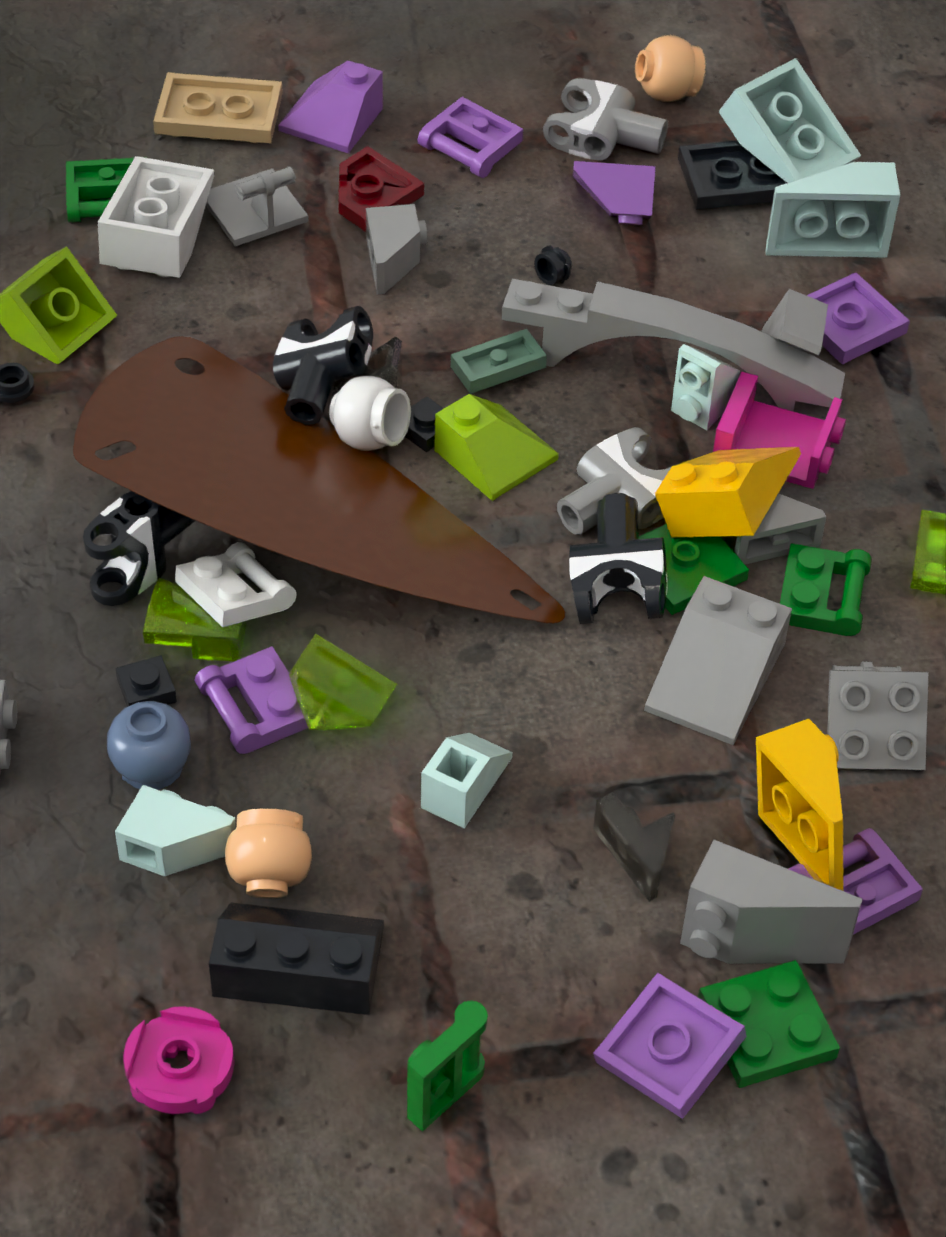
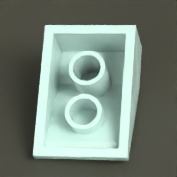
M796 58L735 89L719 110L720 115L738 142L787 183L852 163L861 156Z
M852 162L775 187L765 248L766 256L887 258L900 199L895 163Z

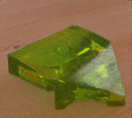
M316 633L289 674L309 730H333L371 726L397 686L395 682Z

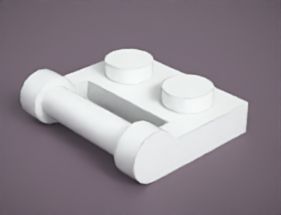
M242 542L232 544L224 554L212 557L204 556L197 558L195 561L176 566L175 582L222 627L284 611L293 605L297 596L296 590L287 581L276 579L255 559V553ZM243 573L263 592L256 593L237 574Z

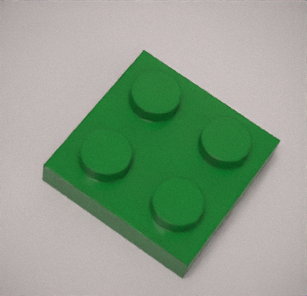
M797 960L699 989L698 998L745 1026L747 1037L727 1061L738 1088L831 1061L838 1057L840 1047Z

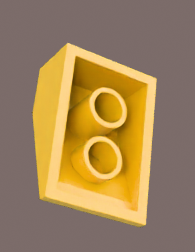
M799 447L718 450L672 466L655 492L671 537L754 536L801 455Z
M810 719L756 737L758 816L799 863L804 865L814 880L844 891L843 814L837 769L839 754L834 740L830 735H824Z

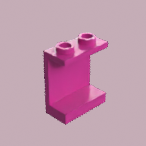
M741 372L716 429L713 452L733 449L799 447L801 455L786 481L814 489L820 472L825 474L829 472L835 448L830 447L831 443L839 444L844 432L846 419L839 417L843 399L834 397L826 419H818L754 401L758 376Z

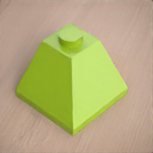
M468 394L435 414V452L492 501L559 459L558 452L500 404Z

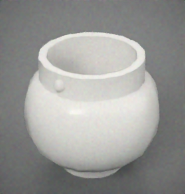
M361 376L350 379L334 395L331 400L329 415L336 432L343 442L355 449L370 451L383 448L386 445H398L404 439L410 424L411 406L406 392L402 389L394 388L390 383L379 377Z

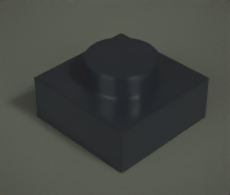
M427 396L411 407L410 424L405 435L408 440L426 453L435 447V414L444 409Z
M162 655L115 668L117 681L127 707L137 702L156 701L167 705L177 702L176 690Z

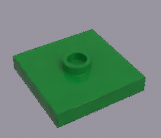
M667 524L639 536V539L664 538L668 587L665 608L671 615L686 609L703 576L730 586H735L748 580L749 568L720 536L672 538Z

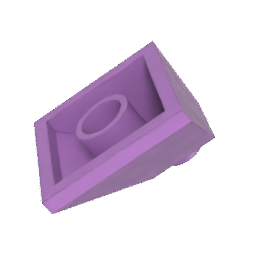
M344 62L316 79L279 123V131L349 153L383 109V71L360 63Z
M574 161L573 177L610 216L619 217L618 224L642 225L643 218H651L656 166Z

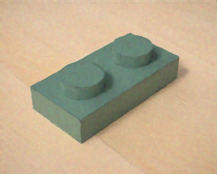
M526 328L451 354L450 367L467 391L472 394L546 368L547 355Z

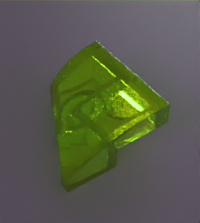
M158 579L148 606L143 627V638L146 644L192 647L193 659L234 662L241 659L246 621L222 627L180 586L168 580Z

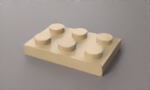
M167 73L153 121L154 133L174 137L186 136L209 138L212 140L223 139L248 141L250 143H271L282 99V82Z

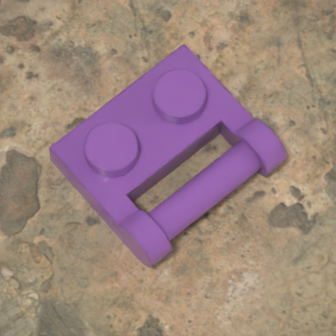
M461 97L421 129L418 135V144L428 150L437 149L470 167L471 173L484 178L490 173L497 161L523 141V128ZM448 133L480 151L476 153L444 136V134Z
M272 646L222 667L217 665L206 666L195 676L194 681L203 695L209 696L231 732V743L240 754L252 752L315 725V712ZM237 686L259 724L254 725L246 721L227 689Z
M871 828L855 834L853 842L843 846V869L862 859L866 862H871L843 876L844 892L863 899L853 935L919 901L923 890L879 835ZM800 863L788 868L813 879L804 865Z

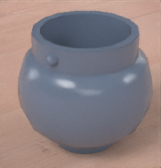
M145 701L125 707L115 716L107 732V753L109 759L118 773L122 775V780L138 789L145 785L160 790L171 785L180 776L191 751L190 730L187 723L177 710L165 703Z

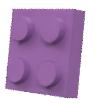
M856 272L806 295L828 304L822 346L841 364L906 334L908 331L910 320Z
M657 973L593 1054L597 1064L683 1119L747 1035L745 1026Z

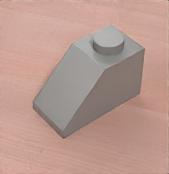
M415 204L366 208V241L377 294H385L420 263V245H427V229L425 220L418 221Z

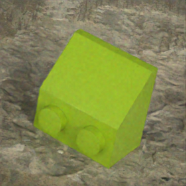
M67 246L42 259L0 293V324L9 336L55 364L64 361L118 316Z

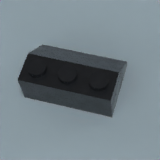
M231 902L218 918L209 959L212 997L369 1015L384 930V920Z

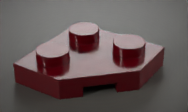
M369 146L339 164V214L365 232L366 208L408 205L424 196V183Z

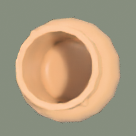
M674 35L661 36L653 39L645 50L639 52L635 64V75L637 80L641 81L644 91L655 100L671 102L680 100L684 96L693 97L700 91L703 84L705 55L699 46H691L689 42L681 37Z
M250 809L237 814L236 829L231 832L226 843L225 860L232 879L241 885L247 886L246 894L260 898L284 897L288 895V887L300 884L307 877L311 867L312 849L309 837L303 831L302 815L281 809Z

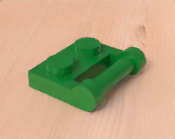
M134 158L66 161L68 223L81 222V218L101 217L110 200H80L112 198Z
M791 543L779 603L792 608L789 626L843 636L857 635L862 628L863 615L859 610L864 577L869 574L871 569L872 557L870 554L861 549H853L843 553ZM832 573L846 576L841 608L837 611L826 609Z
M465 1001L459 1004L455 1010L454 1024L433 1042L426 1040L421 1043L409 1057L407 1063V1118L422 1132L471 1089L484 1075L485 1060L480 1052L481 1035L487 1027L488 1014L486 1008L477 1001Z

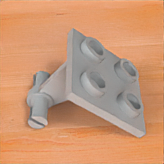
M290 166L278 171H274L273 168L261 171L257 174L211 188L206 207L234 246L308 222V214L286 187V185L296 183L295 173Z
M864 661L861 662L860 666L833 665L832 670H829L827 734L832 737L838 749L839 759L837 768L926 770L929 672L901 671L900 666L877 667L873 666L872 662Z

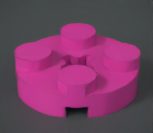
M180 1006L160 1011L161 1017L152 1019L146 1025L145 1020L138 1024L129 1035L125 1044L123 1061L132 1096L138 1102L164 1113H204L214 1106L216 1098L224 1092L231 1080L234 1070V1054L231 1040L220 1028V1022L206 1011ZM178 1051H186L188 1060L191 1062L188 1066L174 1069L171 1068V1064L164 1062L166 1058H175Z

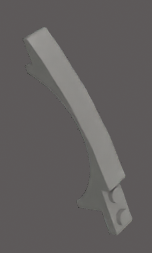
M512 279L502 306V320L544 328L542 350L547 355L546 366L554 367L574 351L602 340L628 336H653L679 340L708 349L737 364L747 373L757 375L758 382L770 394L776 405L782 409L793 411L795 401L830 407L834 397H841L845 373L746 324L673 299L598 281L592 294Z

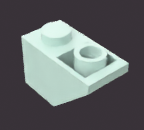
M683 344L678 352L671 411L683 419L708 430L723 415L739 379L740 370L704 351Z
M471 733L446 737L421 773V808L465 828L511 761L512 752Z
M143 785L115 830L119 860L162 876H168L225 857L226 843L231 832L236 829L235 817L228 815L218 807H205L182 799L172 791H159Z

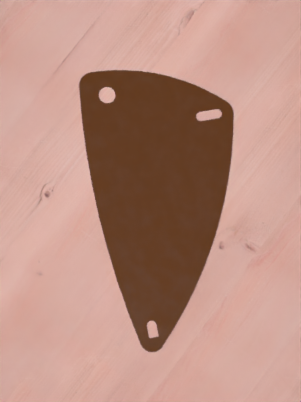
M176 336L137 353L118 366L103 380L86 403L79 418L74 438L73 455L81 465L126 489L202 524L284 556L418 597L543 623H559L565 618V610L558 601L508 557L405 475L372 451L358 450L347 445L340 439L334 425L321 417L320 422L314 425H304L293 421L284 410L289 396L287 393L202 341L191 337ZM183 358L192 359L202 364L205 371L199 375L186 374L176 368L175 362ZM121 441H128L136 446L134 451L111 460H102L95 455L97 450ZM512 590L523 591L542 605L534 610H530L513 598L510 592Z

